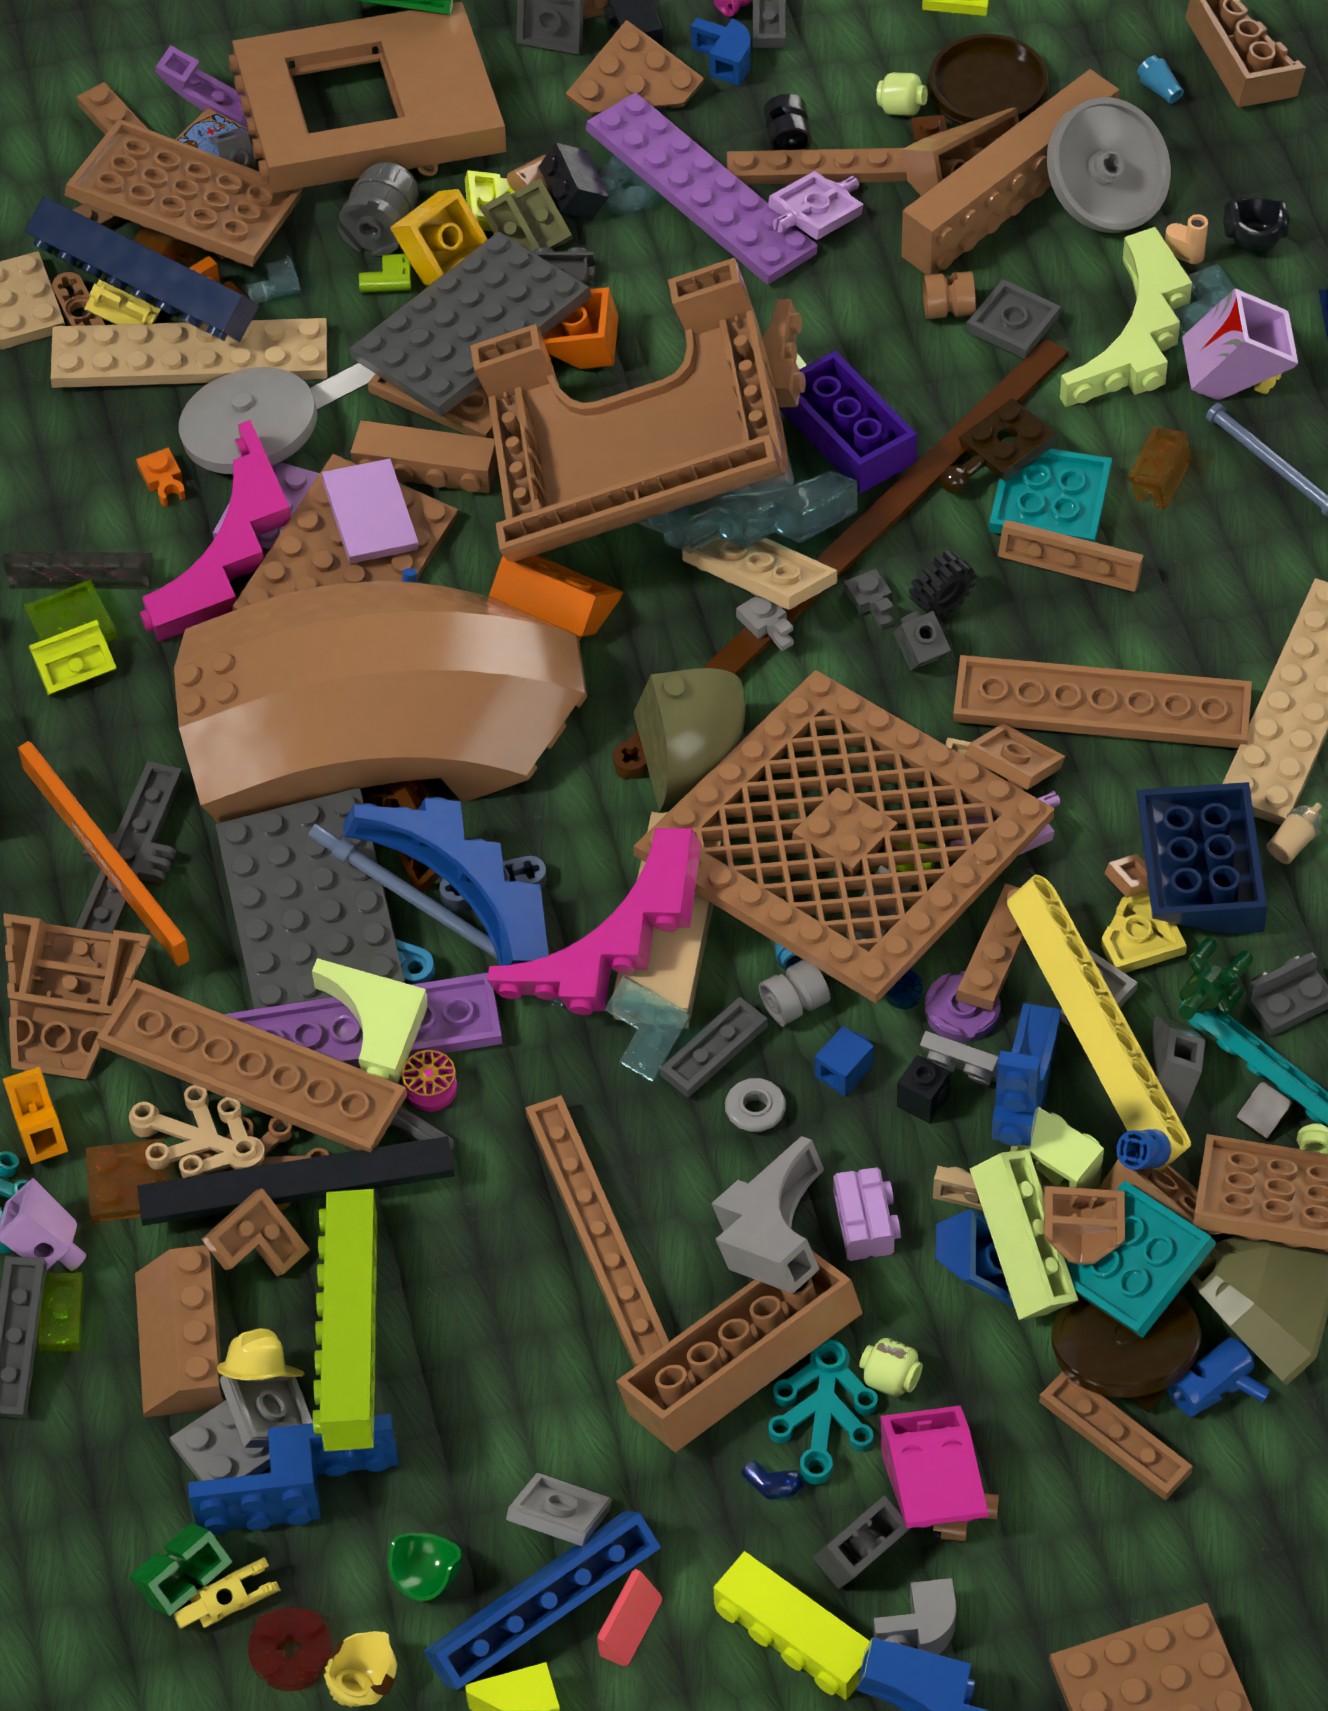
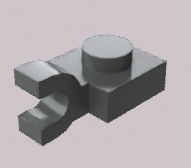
M876 569L844 581V591L860 615L870 611L881 630L894 625V619L890 615V612L894 611V606L891 603L892 592Z

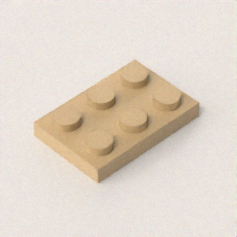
M39 251L0 261V349L52 336V328L54 326H65Z

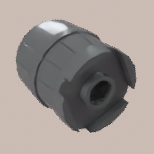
M380 162L368 167L358 181L354 183L349 199L344 203L339 214L337 226L344 241L357 251L361 252L362 248L373 251L371 254L373 256L389 255L395 251L399 243L390 227L415 209L419 197L417 182L413 175L396 163Z

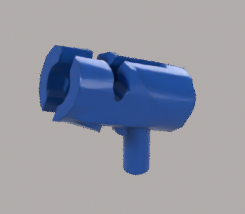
M1227 1338L1195 1363L1191 1371H1188L1179 1381L1169 1386L1167 1392L1174 1404L1184 1414L1193 1417L1199 1411L1221 1401V1395L1226 1391L1234 1393L1241 1390L1263 1403L1270 1392V1388L1248 1376L1254 1370V1352L1243 1340Z

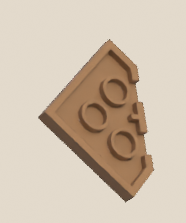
M626 20L566 92L565 98L590 117L600 114L635 92L654 108H682L704 83V78Z

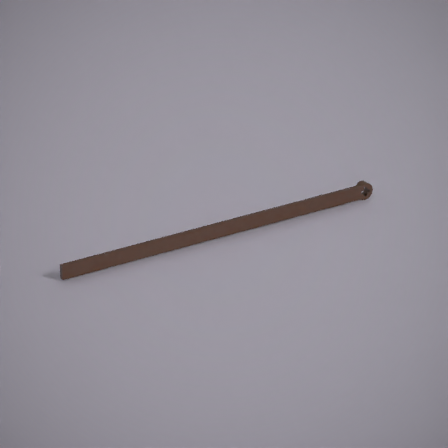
M1046 338L837 538L816 561L836 569L837 579L841 577L941 480V475L946 468L955 466L968 454L960 445L959 437L1011 398L1020 404L1068 357V351ZM827 589L790 610L783 608L787 614V621L792 624ZM745 627L703 668L726 670L738 676L773 640L768 634L758 639ZM638 730L627 741L617 745L613 751L615 773L625 780L630 778L640 779L648 772ZM628 757L638 758V762L631 760L625 763L624 761Z

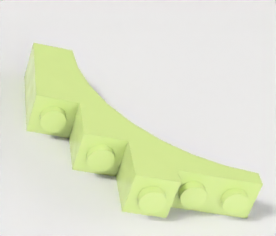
M1156 227L1124 238L1123 262L1132 278L1136 295V304L1132 317L1121 335L1103 353L1087 364L1061 375L1060 399L1065 407L1077 403H1085L1094 397L1109 392H1116L1126 386H1129L1133 394L1137 395L1165 385L1168 361L1161 351L1178 345L1180 321L1174 312L1190 306L1192 282Z

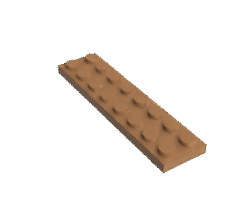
M960 655L953 722L1000 726L1004 723L1013 728L1239 748L1240 744L1247 745L1252 681Z
M136 979L133 980L97 1037L99 1047L223 1097L238 1100L240 1104L354 1150H365L371 1153L373 1148L378 1146L407 1096L406 1087L379 1076L367 1074V1071Z

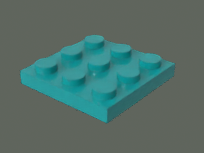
M1057 449L1047 450L1006 482L999 479L989 522V532L1001 534L1005 521L1010 520L1096 542L1112 467V458Z
M1124 1180L1116 1190L1124 1191V1244L1095 1264L1079 1265L1070 1263L1066 1258L1065 1261L1075 1292L1079 1296L1143 1338L1217 1243L1210 1235Z

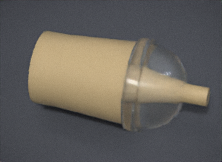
M1316 803L1313 807L1299 806L1288 812L1285 821L1266 845L1267 850L1275 859L1281 863L1290 864L1312 839L1317 838L1320 834L1322 823L1318 813L1322 808L1321 804Z

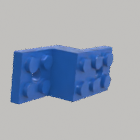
M391 1414L374 1416V1448L324 1451L322 1435H314L313 1423L268 1428L271 1473L188 1482L189 1499L196 1525L210 1530L213 1535H222L229 1530L242 1528L263 1530L270 1525L284 1523L299 1526L305 1525L311 1520L321 1519L318 1475L341 1476L348 1471L364 1469L378 1472L387 1469L389 1466H398L397 1447Z

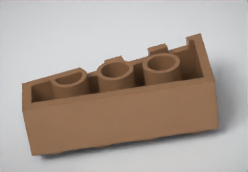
M1239 0L1189 1L1185 19L1238 108L1298 96L1306 67L1299 60L1294 62L1287 55L1288 49L1281 42L1275 43L1266 34L1267 28L1260 21L1252 20L1247 15L1248 9Z

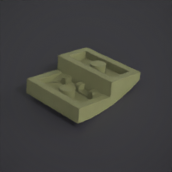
M541 178L513 194H510L508 191L480 207L494 235L499 231L531 252H534L536 248L554 249L573 239L570 230Z

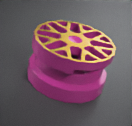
M435 1050L420 1051L408 1058L403 1065L402 1081L407 1091L406 1100L412 1107L421 1111L433 1112L442 1110L451 1104L456 1097L458 1087L455 1077L456 1071L452 1060L446 1054Z

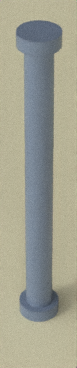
M1216 403L1209 409L1206 414V420L1211 424L1217 423L1318 505L1321 508V513L1328 518V495L1229 416L1225 412L1226 408L1223 405Z

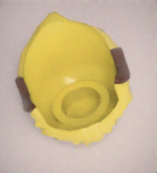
M372 1631L356 1633L344 1640H340L336 1650L328 1657V1666L325 1667L326 1673L323 1674L327 1688L330 1690V1695L333 1696V1700L337 1701L338 1704L349 1707L376 1704L383 1695H387L390 1692L397 1670V1661L390 1645L389 1634Z

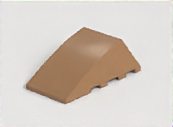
M4 913V927H6L7 936L5 952L9 974L7 990L11 1013L9 1029L12 1069L27 1071L40 1066L42 1074L88 1080L102 1049L98 1045L97 1037L130 987L152 936L113 930V934L51 925L38 918Z

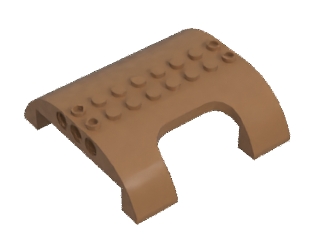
M735 257L668 279L672 304L686 335L687 348L684 361L674 374L662 380L614 396L587 403L570 399L559 387L550 357L536 324L470 345L474 371L489 399L506 520L496 523L499 550L508 561L515 562L788 473L787 447L773 377L758 322Z

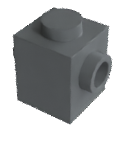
M919 610L900 619L902 624L893 632L910 671L940 660L951 651L934 611L922 615Z

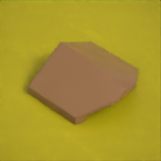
M1045 1186L1044 1239L1070 1263L1079 1265L1095 1264L1124 1244V1191Z

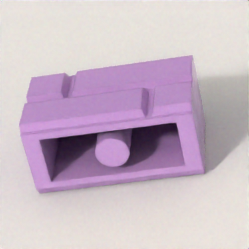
M878 1167L862 1169L858 1172L836 1173L833 1181V1192L847 1259L853 1261L866 1259L869 1256L891 1255L894 1252V1239L901 1238L898 1216H890L888 1205L893 1204V1192L890 1181L883 1182L881 1170Z

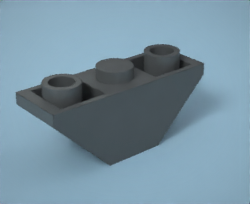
M1157 1015L1154 1018L1149 1064L1182 1123L1202 1073L1205 1039L1194 1028Z

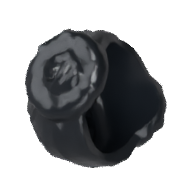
M1240 198L1236 201L1229 200L1225 204L1223 219L1225 236L1234 238L1238 246L1245 251H1267L1275 247L1278 240L1285 238L1288 234L1290 217L1287 203L1283 200Z

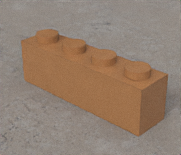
M360 420L351 449L352 462L357 465L390 458L398 482L425 484L438 488L461 489L468 492L490 494L498 466L495 440L492 438Z

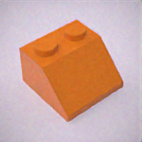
M609 287L590 289L592 297L542 336L548 354L579 369L614 366L619 315Z

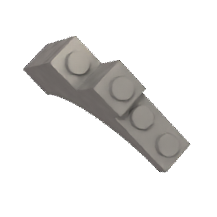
M801 1136L752 1181L746 1183L737 1180L711 1203L723 1229V1233L716 1238V1242L728 1269L792 1294L819 1270L807 1238L801 1237L791 1229L793 1215L801 1197L811 1183L824 1171L811 1139Z

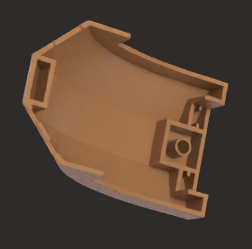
M374 581L342 583L286 593L250 604L186 628L174 666L179 731L200 805L217 823L359 787L364 788L401 781L441 778L460 801H471L529 780L538 768L535 763L545 748H552L567 726L564 721L575 706L580 708L588 696L580 642L576 634L490 597L445 586L413 582Z

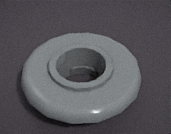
M748 1078L738 1082L729 1090L725 1099V1112L729 1120L738 1128L749 1132H760L774 1127L782 1120L786 1111V1099L781 1089L773 1082L762 1078ZM751 1101H760L766 1105V1108L759 1112H751L745 1108V1105Z

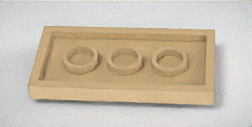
M732 522L683 548V561L788 610L837 583L836 569Z

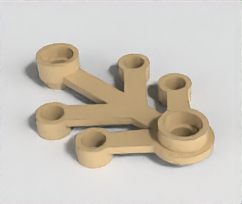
M192 1085L185 1090L184 1099L187 1108L193 1111L198 1128L161 1115L158 1108L149 1102L137 1103L129 1113L131 1129L139 1137H150L160 1131L185 1140V1142L170 1147L163 1143H153L148 1146L145 1155L148 1165L152 1169H163L169 1163L181 1160L179 1163L182 1178L206 1175L227 1167H233L237 1170L261 1166L265 1158L263 1143L256 1137L247 1136L241 1119L242 1108L240 1101L225 1097L219 1101L217 1106L220 1119L228 1124L232 1137L231 1140L217 1134L207 1107L209 1104L207 1091L196 1085ZM201 1096L198 1100H191L193 1097ZM229 1108H235L232 1112H225ZM209 1150L220 1153L203 1160L196 1155ZM157 1154H164L160 1158H153ZM191 1166H197L194 1170H186Z

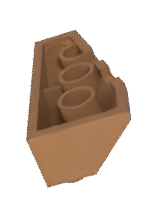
M1009 108L931 135L902 149L908 182L921 196L1018 124L1017 108Z

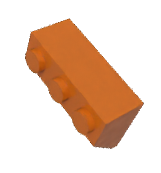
M534 555L515 562H510L502 556L489 596L570 631L581 639L583 636L597 633L621 599L623 592L539 555Z

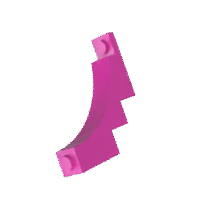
M251 420L237 424L240 438L235 439V444L240 457L233 460L232 495L227 514L215 539L204 554L182 575L164 587L142 597L145 610L139 613L147 632L154 631L158 642L184 633L186 628L232 612L236 596L229 581L256 571L264 559L263 551L256 536L285 526L291 519L289 504Z

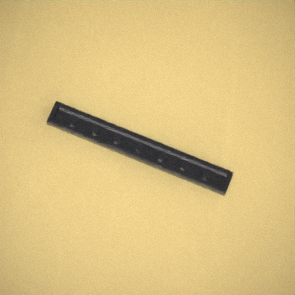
M445 1136L373 1148L371 1153L365 1150H357L137 1185L141 1221L142 1225L146 1226L232 1212L254 1191L261 1188L264 1189L274 1204L278 1205L326 1197V1192L378 1189L453 1177L455 1174L449 1137Z

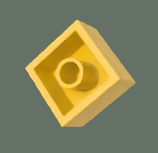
M459 189L438 191L390 227L423 285H431L488 240Z

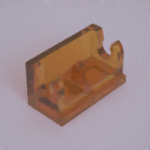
M1153 427L1128 475V481L1132 482L1134 495L1139 502L1143 501L1145 497L1144 492H1149L1153 495V501L1157 508H1167L1191 461L1186 432Z

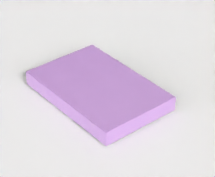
M390 458L322 472V482L349 564L418 550L419 542Z

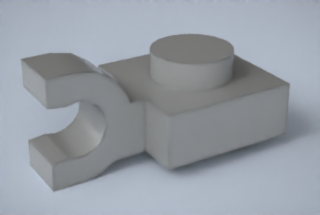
M755 596L736 608V618L758 639L768 634L782 651L794 644L793 638L788 634L793 631V625L787 621L786 611L777 604L760 596Z

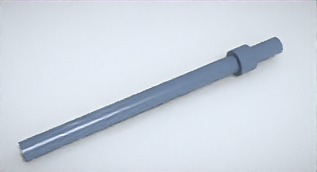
M316 823L311 828L308 836L332 851V857L343 864L347 861L497 959L495 949L488 935L356 850V845L345 837L339 839Z

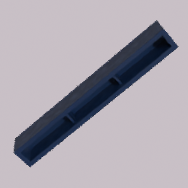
M45 196L42 197L24 231L35 238L33 245L51 254L53 249L59 251L57 257L67 263L76 266L79 261L84 264L82 267L84 271L99 279L102 273L109 276L106 281L125 291L127 286L133 288L131 294L146 303H150L152 298L157 300L156 307L172 316L177 311L182 313L181 319L198 329L201 324L208 326L206 332L224 342L227 336L240 342L259 308V305L244 295Z

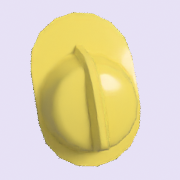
M264 1328L244 1332L235 1337L229 1345L226 1361L217 1366V1371L221 1375L239 1380L302 1377L305 1374L298 1368L285 1365L281 1342L274 1332Z

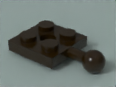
M1011 398L959 437L961 447L971 454L973 458L961 467L950 466L946 468L941 475V485L948 493H961L968 486L969 477L984 466L1006 482L1059 442L1057 433ZM1006 437H1016L1012 442H1001Z

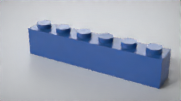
M624 1511L596 1530L583 1547L579 1545L573 1546L430 1645L423 1652L443 1685L458 1690L661 1547L639 1512Z

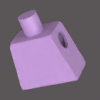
M34 1178L6 1202L0 1221V1242L18 1255L29 1258H44L47 1262V1270L58 1261L70 1272L76 1270L86 1258V1253L73 1243L77 1227L75 1219Z

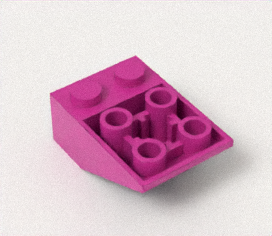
M961 1405L880 1416L882 1459L906 1528H925L935 1524L957 1521L968 1522L973 1519L988 1517V1509L970 1429Z

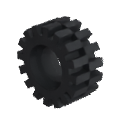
M945 551L942 556L940 554L934 556L933 562L927 561L925 563L926 568L924 570L920 569L916 573L919 577L912 580L911 584L913 587L909 588L910 599L925 614L934 611L937 619L939 616L941 618L946 617L948 611L950 613L956 611L955 606L958 604L961 606L965 602L963 598L970 596L972 593L970 588L975 587L976 584L974 579L977 578V574L954 551H951V553Z

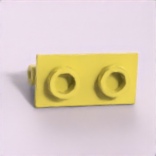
M100 279L92 287L89 294L90 298L84 310L115 325H152L161 309Z

